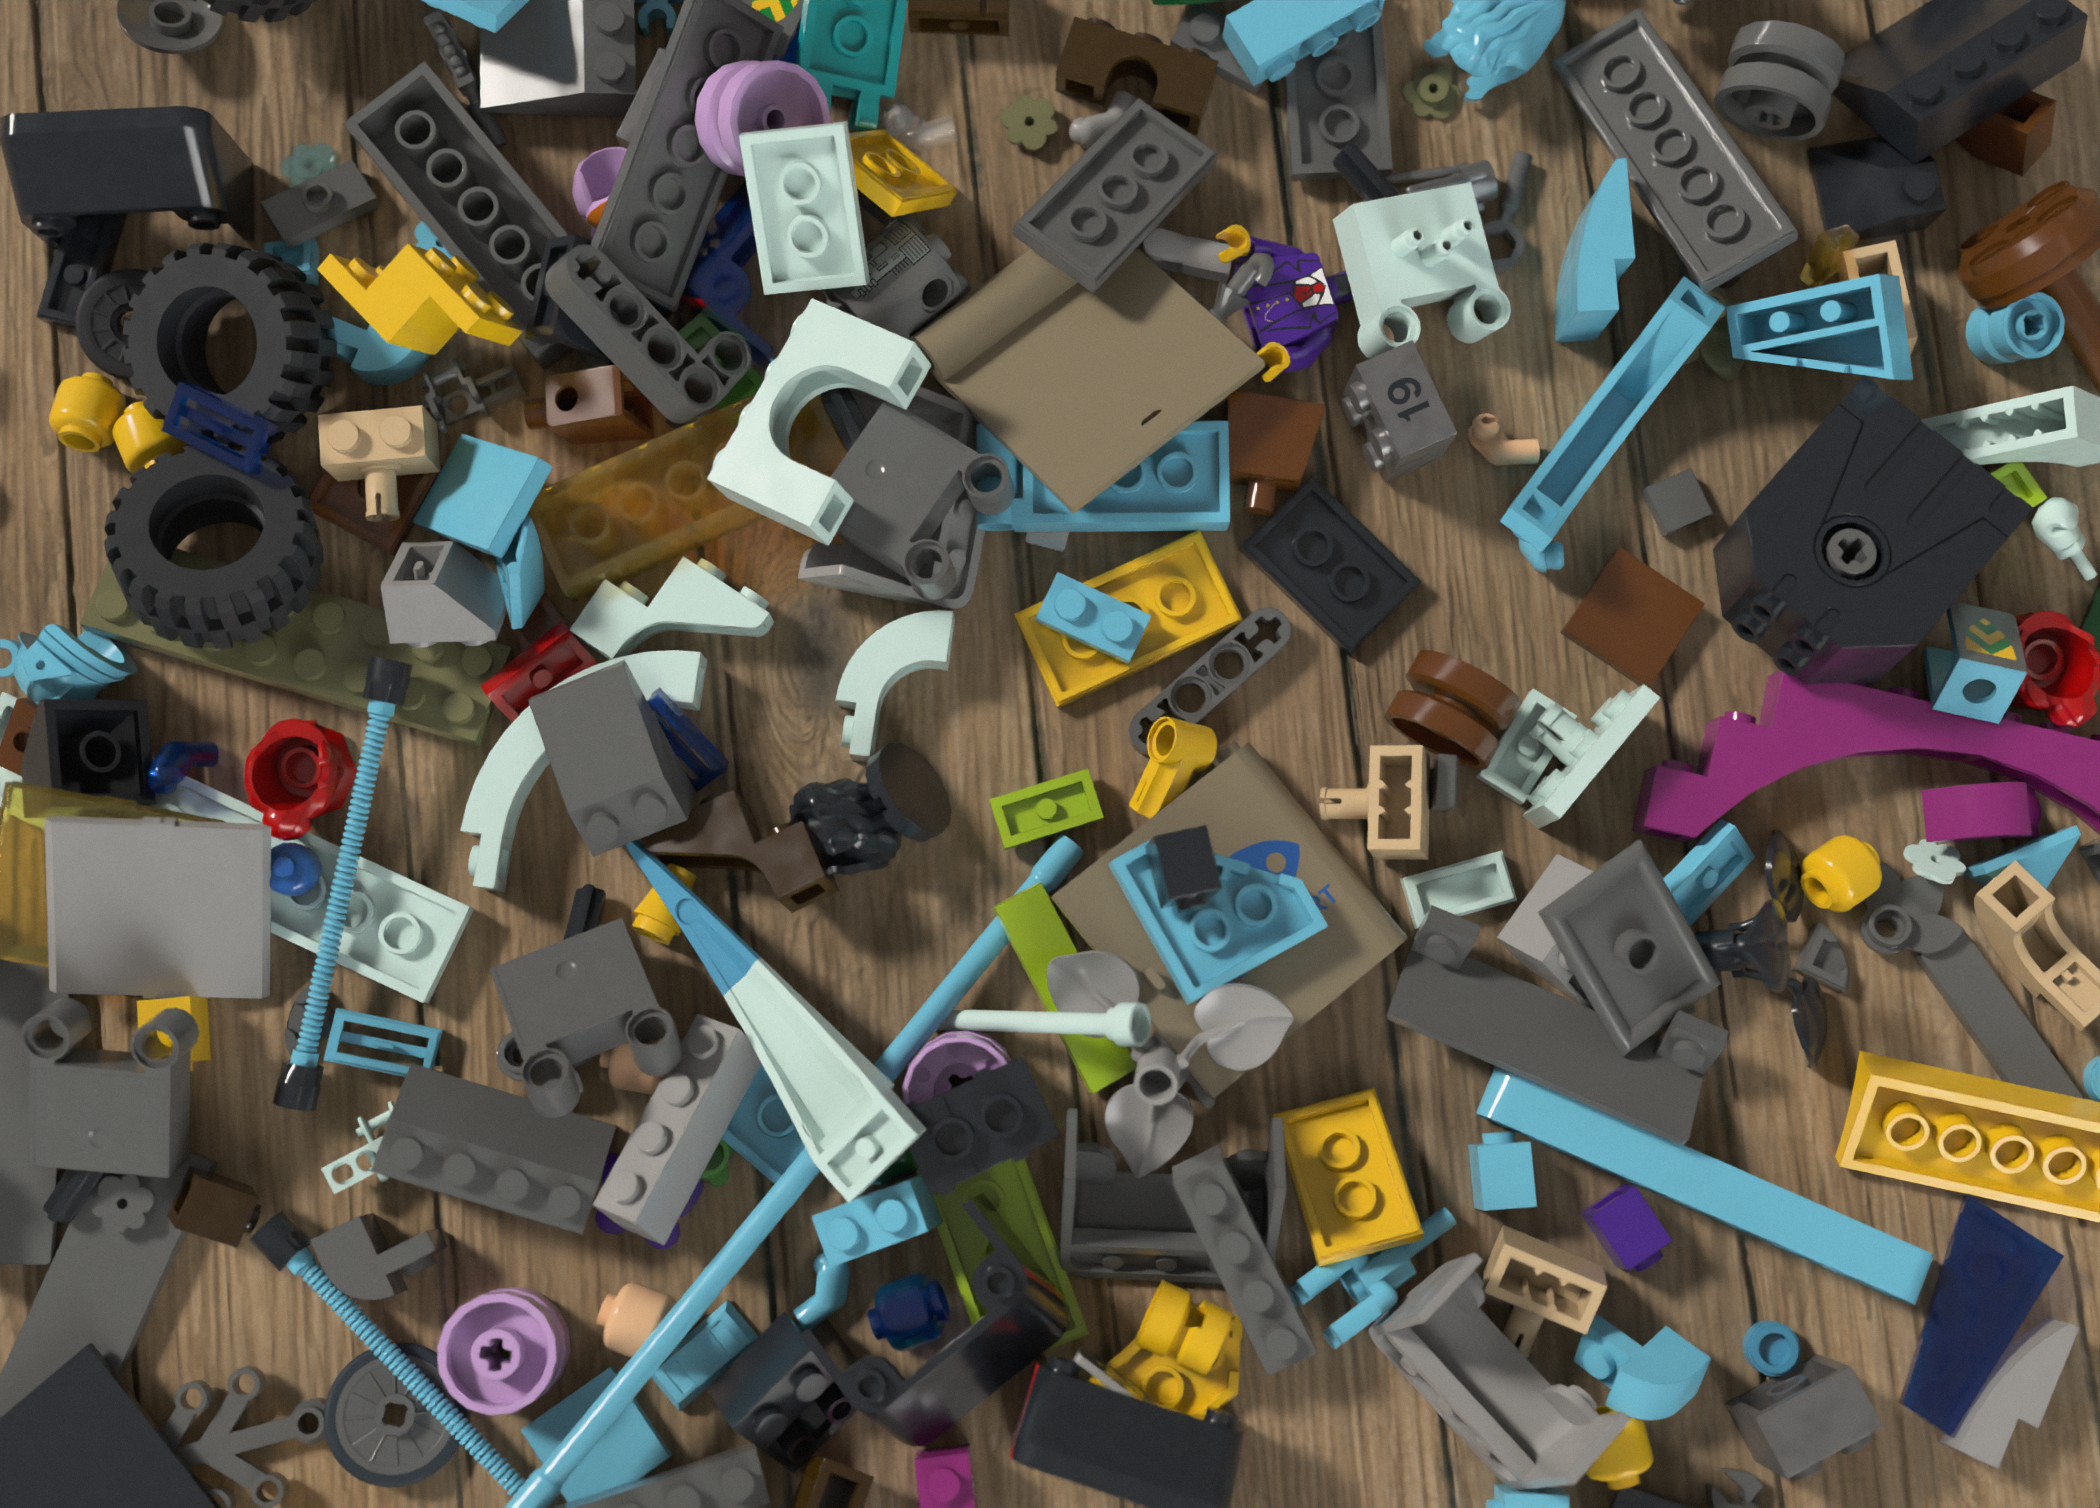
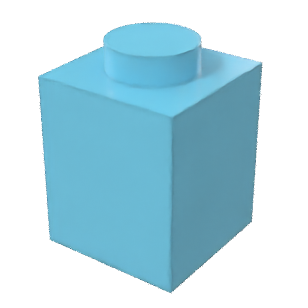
M1514 1131L1482 1133L1483 1143L1468 1144L1474 1208L1487 1211L1537 1207L1531 1142L1515 1141Z

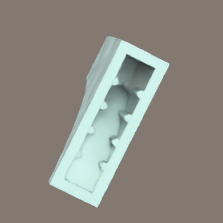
M2073 385L1921 420L1931 430L1938 432L1961 450L1963 455L1978 465L2010 462H2047L2081 467L2100 463V397Z

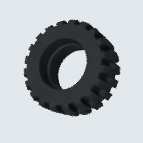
M205 242L193 244L187 248L186 252L176 250L163 258L164 268L153 266L142 279L146 284L143 291L135 290L128 306L134 308L131 320H124L123 335H128L129 349H123L125 366L132 367L134 376L130 377L129 380L136 395L147 397L143 404L154 419L164 420L163 423L166 429L178 436H189L192 441L214 444V442L230 443L236 446H256L258 443L271 444L282 440L285 432L295 433L302 428L308 420L304 415L305 412L316 413L324 402V397L320 395L323 386L331 387L335 374L334 371L329 370L330 357H337V341H331L328 337V330L335 327L331 312L321 310L319 305L324 302V297L316 285L305 283L307 280L306 274L294 264L283 262L282 257L219 242L216 245ZM237 298L246 307L253 320L257 336V351L254 364L246 379L236 389L227 394L217 385L209 371L205 355V341L209 326L215 315L223 306Z
M214 442L213 448L202 449L200 444L183 446L185 450L183 453L171 456L170 452H167L154 459L156 465L148 470L142 466L129 478L132 486L129 489L123 486L118 491L112 501L116 511L111 510L107 514L104 526L108 536L104 541L106 556L127 603L131 605L137 618L144 625L153 626L155 633L167 640H176L179 635L184 646L203 648L204 642H213L215 649L233 648V641L246 639L248 644L263 639L262 632L270 628L277 632L289 624L288 615L292 611L299 614L309 603L310 598L307 590L314 591L318 587L322 576L319 566L324 562L323 546L312 506L299 479L296 476L290 475L287 466L276 458L268 457L265 461L262 451L243 446L241 451L234 450L233 445L230 443ZM235 522L246 524L262 531L256 545L245 556L224 567L210 570H194L170 562L177 546L188 535L202 527L215 523Z

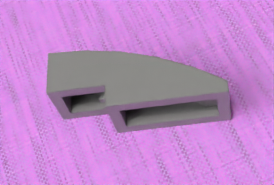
M2046 1318L2020 1335L2000 1352L1973 1381L1954 1409L1938 1442L1998 1469L2017 1421L2039 1428L2079 1327L2067 1322Z

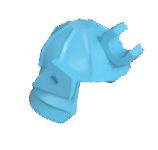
M49 624L42 629L39 637L21 632L18 634L20 642L0 639V650L8 649L12 655L10 665L6 668H0V677H15L20 689L37 705L42 699L93 700L103 688L112 682L125 679V676L134 674L138 670L133 658L120 644L113 642L109 637L86 630L77 638L64 626Z

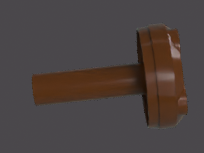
M2063 180L2045 188L2029 201L2013 209L1993 224L1979 230L1964 241L1959 247L1962 256L1956 276L1969 297L1975 299L1982 309L2003 307L2036 292H2043L2052 297L2061 307L2065 319L2062 338L2100 394V303L2077 269L2078 265L2089 258L2100 247V198L2093 189L2071 186L2067 180Z

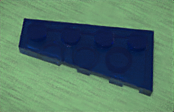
M1964 1195L1899 1404L1945 1435L1951 1436L2064 1255L1971 1195Z

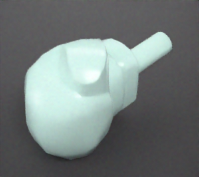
M2052 497L2039 506L2032 519L2031 524L2035 536L2051 549L2059 560L2070 557L2085 581L2094 578L2097 572L2082 551L2087 540L2077 525L2079 509L2077 505L2064 497Z

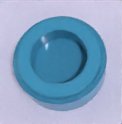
M1772 1320L1757 1322L1747 1330L1743 1338L1742 1350L1747 1363L1760 1373L1768 1376H1782L1793 1370L1799 1361L1801 1354L1799 1339L1791 1328L1782 1323Z

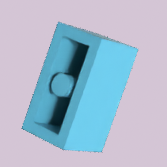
M921 1174L860 1196L850 1203L844 1202L811 1216L829 1267L928 1232L943 1223L934 1196L930 1194Z

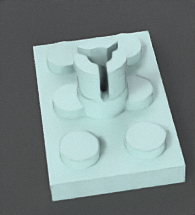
M847 121L752 131L740 134L739 140L764 295L867 285L870 282Z
M1645 684L1630 693L1622 689L1614 698L1610 697L1593 715L1590 721L1597 726L1593 731L1573 719L1556 701L1553 702L1534 723L1528 734L1550 749L1552 754L1564 766L1560 771L1555 769L1549 776L1545 775L1533 787L1526 799L1532 805L1522 816L1537 829L1560 819L1660 697Z

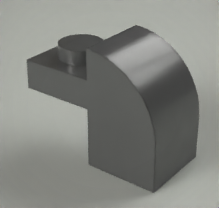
M374 1213L360 1215L310 1240L329 1280L345 1294L363 1300L384 1299L407 1291L408 1288L400 1270L403 1269L406 1278L419 1273L437 1263L433 1256L434 1253L448 1247L440 1228H435L389 1248Z

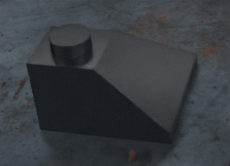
M1882 136L1812 147L1807 151L1827 246L1925 230L1947 209L1937 164L1930 155L1914 164Z
M40 700L21 762L25 816L80 815L155 804L156 795L147 700Z

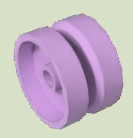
M739 61L723 65L707 78L697 97L694 121L699 143L710 161L728 174L745 177L739 140L740 134L752 131L830 123L831 118L827 98L817 80L799 65L783 61Z
M523 1287L493 1290L460 1306L444 1325L437 1346L438 1372L449 1394L467 1409L486 1415L514 1413L548 1393L564 1374L571 1352L569 1327L560 1309L542 1293ZM502 1340L503 1348L511 1350L512 1357H505L501 1353L500 1343Z

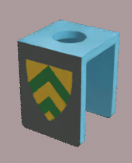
M1954 601L1946 611L1954 652L1927 646L1923 652L1932 710L1999 724L2028 673L2016 617L2010 613Z

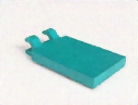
M803 0L795 64L815 77L827 98L829 113L831 110V96L853 100L847 119L849 130L859 132L868 131V129L876 130L880 98L887 100L895 98L908 0Z

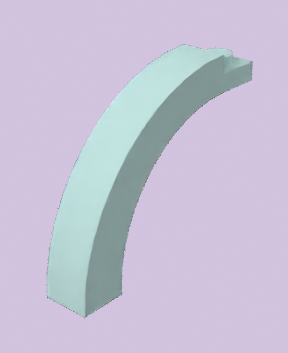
M666 650L642 652L617 657L593 665L568 677L553 687L556 688L625 660L651 709L676 708L700 711L707 659L701 652ZM530 706L505 730L490 751L476 777L466 804L460 831L471 836L481 837L479 846L474 845L471 849L468 873L469 876L474 877L473 886L484 890L505 892L513 839L519 816L532 787L550 764Z

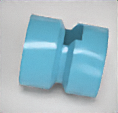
M2036 292L2017 302L1995 309H1982L1978 306L1971 313L1967 321L1965 337L1970 351L1977 359L1986 364L2002 365L2019 360L2026 361L2048 355L2059 345L2064 334L2065 319L2061 307L2052 297L2043 292Z

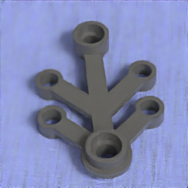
M246 1366L234 1371L230 1375L227 1384L229 1393L201 1440L180 1446L195 1416L208 1409L213 1401V1391L208 1383L202 1380H194L183 1384L175 1394L176 1408L161 1432L190 1467L206 1463L250 1490L254 1503L261 1508H272L283 1502L289 1493V1483L286 1477L278 1472L268 1473L238 1455V1453L297 1438L305 1444H316L325 1440L324 1408L326 1399L321 1397L311 1398L299 1404L289 1417L232 1432L251 1399L262 1393L266 1383L265 1376L259 1368ZM242 1374H248L254 1380V1389L251 1393H245L239 1387V1379ZM190 1388L197 1389L201 1394L202 1400L198 1407H192L187 1402V1393ZM306 1413H313L317 1416L319 1427L316 1432H310L304 1427L303 1418ZM198 1478L212 1496L218 1495L224 1500L225 1508H236L237 1500L232 1490L223 1486L213 1488ZM265 1481H272L277 1485L278 1495L276 1499L271 1500L264 1496L262 1487Z

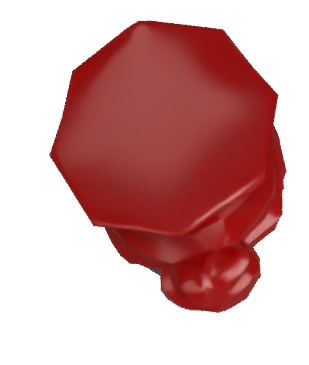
M2054 610L2037 611L2035 613L2028 612L2015 616L2028 673L2011 701L2010 706L2045 711L2047 719L2058 726L2076 728L2081 726L2095 715L2098 709L2094 697L2098 689H2100V653L2094 644L2095 637L2077 628L2074 622L2066 615Z
M292 718L279 721L269 728L262 741L250 751L245 762L244 786L251 807L264 814L262 824L271 827V836L283 841L300 839L309 832L312 826V819L342 808L358 771L342 733L317 724V720Z

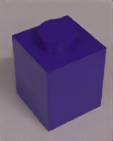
M1622 1184L1580 1213L1614 1265L1629 1271L1634 1267L1636 1272H1640L1649 1268L1663 1257L1664 1254L1660 1249L1672 1241L1636 1186Z

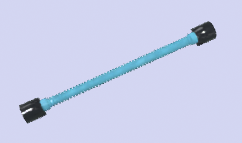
M370 656L363 698L369 699L367 712H370L369 717L371 718L367 721L369 726L366 727V731L368 733L364 735L367 739L363 740L365 746L361 748L364 752L360 753L362 759L359 760V764L361 766L357 767L359 772L356 773V777L358 779L354 780V783L357 785L353 786L355 792H352L351 796L354 798L350 799L352 805L348 808L351 812L347 813L349 819L345 821L348 825L344 826L346 832H343V837L345 838L341 840L343 845L340 846V850L342 852L338 853V856L341 858L337 859L339 865H336L335 869L338 871L334 872L336 878L332 881L335 885L331 886L333 891L329 895L332 898L328 899L330 905H327V910L329 911L325 913L327 918L324 919V923L326 925L322 926L324 931L321 932V936L323 938L319 940L322 945L318 946L320 951L316 955L319 958L315 959L317 965H314L313 969L316 971L312 973L314 978L311 979V983L313 984L309 986L311 991L308 992L310 998L306 999L308 1004L305 1005V1009L307 1011L303 1013V1016L306 1018L302 1019L304 1024L300 1027L303 1031L299 1032L301 1038H298L297 1042L299 1044L292 1051L291 1060L282 1062L273 1098V1104L302 1111H315L317 1107L324 1070L323 1066L317 1065L320 1053L317 1052L318 1048L316 1046L319 1045L317 1040L321 1037L318 1033L322 1032L320 1026L324 1024L321 1020L325 1018L323 1013L327 1010L324 1006L328 1005L326 1000L329 999V995L327 993L331 991L329 986H332V981L330 980L334 978L332 973L335 972L333 966L337 964L334 960L338 959L336 953H339L340 949L337 947L341 945L339 940L343 937L340 933H343L344 929L341 927L345 926L343 920L347 918L345 913L348 912V908L346 907L350 905V902L347 900L351 899L349 893L353 891L350 887L354 886L352 880L356 876L353 873L357 872L355 867L358 866V862L356 860L360 859L358 854L361 853V849L359 847L363 845L361 840H364V836L362 834L366 832L363 827L367 826L365 820L369 818L366 814L370 813L368 807H371L369 801L373 799L371 794L374 793V789L372 787L376 786L374 781L377 780V776L375 774L379 772L376 768L380 767L378 761H381L382 757L379 754L383 753L381 748L384 747V743L382 741L386 740L384 735L387 734L385 728L389 726L387 721H390V717L394 716L396 705L403 706L413 668L411 664Z
M283 1210L259 1228L251 1237L250 1242L279 1272L287 1267L295 1276L297 1274L300 1277L304 1276L303 1281H308L307 1285L309 1287L313 1286L312 1290L314 1292L318 1291L317 1295L319 1297L322 1296L323 1301H327V1306L332 1305L331 1310L337 1311L336 1315L341 1316L342 1321L346 1320V1326L351 1325L350 1330L355 1331L356 1336L360 1335L359 1339L361 1341L365 1340L364 1344L366 1346L370 1345L369 1350H375L374 1355H379L378 1359L380 1361L384 1360L383 1364L385 1366L389 1365L388 1369L390 1371L394 1370L393 1375H398L397 1379L399 1381L403 1380L402 1384L404 1386L408 1385L407 1389L409 1391L413 1390L412 1395H417V1400H422L421 1404L423 1406L427 1405L426 1409L428 1411L432 1410L431 1414L433 1416L437 1415L436 1420H441L440 1424L442 1426L446 1425L445 1429L447 1431L451 1430L450 1434L452 1436L456 1435L455 1439L457 1441L461 1440L459 1442L460 1445H465L464 1449L466 1451L470 1450L469 1454L475 1455V1460H480L479 1465H484L483 1469L489 1470L488 1474L494 1475L493 1479L499 1480V1485H504L502 1487L503 1490H508L507 1494L514 1496L524 1484L525 1478H520L519 1472L515 1474L516 1469L514 1467L510 1468L511 1464L509 1462L505 1463L506 1459L504 1457L500 1458L501 1453L498 1452L496 1454L497 1449L495 1447L491 1449L492 1444L490 1442L486 1443L487 1439L485 1437L481 1438L482 1434L480 1432L477 1434V1428L472 1429L473 1424L467 1423L468 1419L462 1418L463 1414H458L459 1410L457 1408L453 1409V1403L448 1404L449 1399L443 1398L444 1394H439L438 1388L434 1389V1383L429 1384L430 1379H425V1374H420V1369H415L416 1365L414 1363L410 1364L411 1359H405L406 1354H401L402 1350L400 1348L396 1349L397 1345L395 1343L391 1344L392 1340L390 1338L386 1339L387 1334H381L383 1330L381 1328L377 1329L378 1325L376 1323L372 1324L373 1320L371 1318L367 1319L368 1315L363 1314V1309H358L359 1305L353 1304L354 1300L349 1299V1295H344V1292L340 1291L329 1280L324 1270H320L321 1266L319 1264L315 1265L316 1256L307 1248L311 1244V1239Z

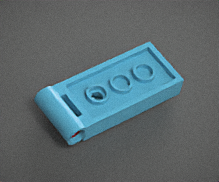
M1194 421L1074 514L981 423L976 426V452L979 454L991 453L999 456L1006 463L1015 488L1013 502L1004 512L997 515H985L977 511L978 529L986 531H1008L1014 529V532L1227 531L1229 527L1228 421ZM987 477L978 483L977 490L991 492L1000 485L1001 479Z

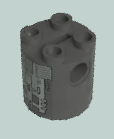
M911 214L898 216L865 244L870 282L867 285L821 290L827 298V305L909 340L912 335L971 291V287L955 267L952 266L950 268L946 260L952 255L941 238L933 231L924 236L925 233L917 220Z

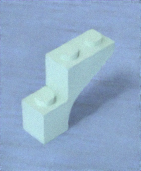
M683 556L648 607L645 604L649 597L631 584L623 581L618 588L604 579L569 630L580 641L611 660L630 655L643 641L665 631L761 637L770 630L774 620L770 613L765 610L769 603L760 595L745 586L738 593L723 583L727 575L719 568L703 558L696 565Z

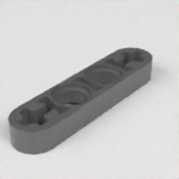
M1271 607L1260 608L1254 611L1143 707L1131 720L1128 731L1129 742L1133 749L1141 755L1150 757L1147 751V743L1144 744L1139 739L1143 732L1140 723L1146 720L1149 724L1153 725L1160 717H1164L1165 711L1158 708L1161 703H1166L1171 715L1176 719L1198 724L1280 653L1289 641L1291 634L1290 622L1286 615L1280 610ZM1261 621L1264 625H1268L1271 622L1276 623L1279 627L1275 633L1278 642L1273 643L1269 639L1263 640L1253 651L1254 654L1261 657L1258 661L1254 662L1248 649L1235 641L1238 636H1242L1244 643L1247 644L1256 636L1259 630L1256 622ZM1222 652L1237 654L1243 662L1242 673L1234 679L1222 678L1214 668L1215 658ZM1193 685L1202 690L1205 703L1199 711L1188 713L1178 707L1175 696L1181 687Z

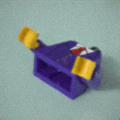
M1231 225L1216 234L1217 240H1225L1230 246L1218 254L1220 262L1224 264L1230 263L1236 258L1242 261L1236 263L1233 276L1241 265L1255 253L1270 254L1275 265L1267 286L1264 287L1255 280L1245 295L1246 299L1251 303L1241 308L1256 354L1265 361V366L1269 365L1270 367L1262 375V379L1265 382H1270L1280 373L1309 368L1331 343L1332 333L1335 331L1339 321L1336 305L1354 300L1346 271L1326 277L1317 253H1304L1297 247L1250 236L1241 225Z

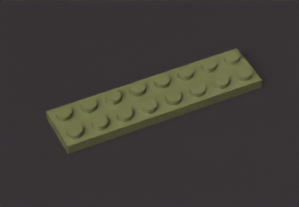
M177 548L170 559V562L178 566L194 570H210L229 565L228 563ZM109 560L80 622L86 631L368 715L370 713L367 712L369 699L363 698L370 656L411 664L413 668L403 706L396 705L394 716L390 717V721L475 747H479L495 706L480 686L511 662L514 657L511 647L492 641L478 646H466L461 644L460 641L437 642L434 645L422 648L411 647L407 643L390 644L385 611L383 609L316 589L314 591L307 590L310 601L302 612L297 614L292 611L288 615L289 624L277 632L273 628L262 632L263 639L250 644L247 643L246 639L233 641V648L215 649L213 642H204L203 648L184 646L179 635L176 640H167L156 634L153 626L144 625L137 618L131 605L127 603Z

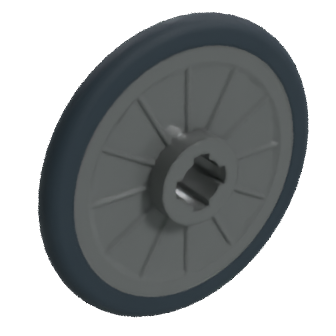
M394 1342L397 1345L396 1349L400 1348L402 1350L401 1354H406L405 1359L410 1358V1364L414 1363L416 1365L415 1369L419 1368L420 1374L424 1373L425 1379H430L429 1384L434 1383V1389L438 1388L439 1394L443 1393V1398L449 1399L448 1404L453 1403V1409L457 1408L459 1410L458 1414L462 1413V1418L468 1419V1409L449 1394L438 1372L437 1352L414 1343ZM367 1350L343 1368L330 1388L324 1408V1431L328 1446L338 1463L349 1474L360 1481L387 1488L403 1487L418 1483L439 1471L455 1454L461 1440L457 1441L455 1439L456 1435L452 1436L450 1434L451 1430L447 1431L445 1429L446 1425L442 1426L440 1424L441 1420H436L437 1415L433 1416L431 1414L432 1410L428 1411L426 1409L427 1405L423 1406L421 1404L422 1400L418 1401L417 1395H412L413 1390L409 1391L407 1389L408 1385L404 1386L402 1384L403 1380L399 1381L397 1379L398 1375H393L394 1370L390 1371L388 1369L389 1365L385 1366L383 1364L384 1360L380 1361L378 1359L379 1355H374L375 1350ZM390 1403L407 1406L408 1411L404 1419L405 1423L401 1427L400 1425L387 1424L385 1421Z

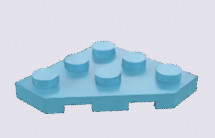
M1149 841L1115 858L1108 864L1187 1005L1200 999L1211 989L1229 983L1328 927L1302 879L1282 873L1276 875L1250 867L1249 863L1214 853L1222 889L1212 898H1208L1210 906L1187 913H1178L1176 905L1160 909L1145 849Z

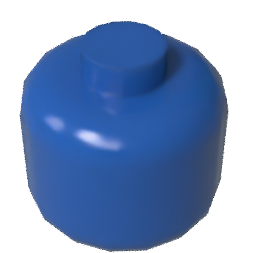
M286 842L274 846L271 849L270 888L287 896H301L310 892L318 884L321 876L322 865L318 856L312 849L294 842Z

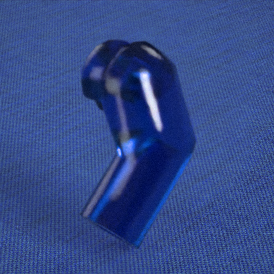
M171 741L166 743L149 768L150 776L147 782L150 789L161 795H169L176 791L178 783L184 780L191 767L213 768L219 758L217 745L214 742Z

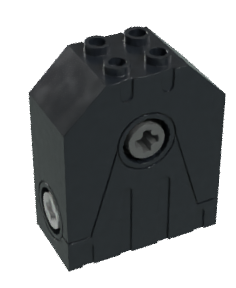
M1865 375L1752 500L1713 548L1722 617L1732 625L1734 632L1740 638L1749 643H1755L1773 658L1778 669L1791 677L1798 678L1804 684L1877 682L1919 644L2033 509L2021 497L2015 496L2005 488L2003 483L1977 463H1973L1963 455L1961 450L1935 430H1931L1921 422L1919 417L1893 397H1889Z

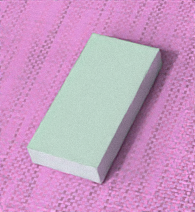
M1502 851L1400 879L1414 929L1419 928L1431 905L1460 917L1517 901Z

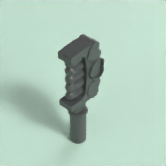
M438 10L423 17L426 26L439 47L440 55L446 67L454 78L457 88L463 97L467 96L470 102L467 105V110L471 112L476 124L497 149L505 146L508 141L494 113L481 112V95L478 91L480 89V80L462 41L458 38L447 15L445 16L441 10Z

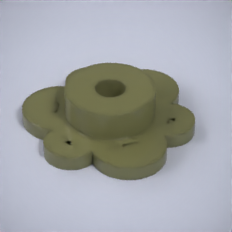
M1437 66L1429 71L1427 68L1420 67L1414 71L1413 80L1408 81L1403 86L1402 98L1407 104L1414 105L1413 113L1416 117L1426 118L1430 114L1436 120H1444L1451 115L1453 110L1452 103L1458 100L1460 89L1452 84L1453 75L1448 68Z
M1021 95L1017 98L1016 105L1005 107L1000 115L1001 124L1008 129V142L1013 145L1022 143L1029 151L1041 150L1045 146L1046 137H1052L1057 132V123L1052 119L1054 116V105L1046 98H1038L1033 101L1030 96ZM1030 122L1033 123V125L1027 126L1026 123Z

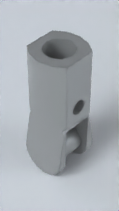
M1155 228L1143 241L1142 252L1158 267L1166 271H1181L1182 274L1227 283L1232 263L1231 261L1224 264L1220 262L1218 257L1219 253L1230 247L1229 244L1192 236L1187 237L1163 228Z

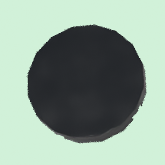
M888 743L868 758L865 772L868 790L874 801L881 798L887 808L882 814L888 824L901 835L917 842H925L945 831L950 825L952 813L949 797L940 777L927 760L914 749L902 743Z

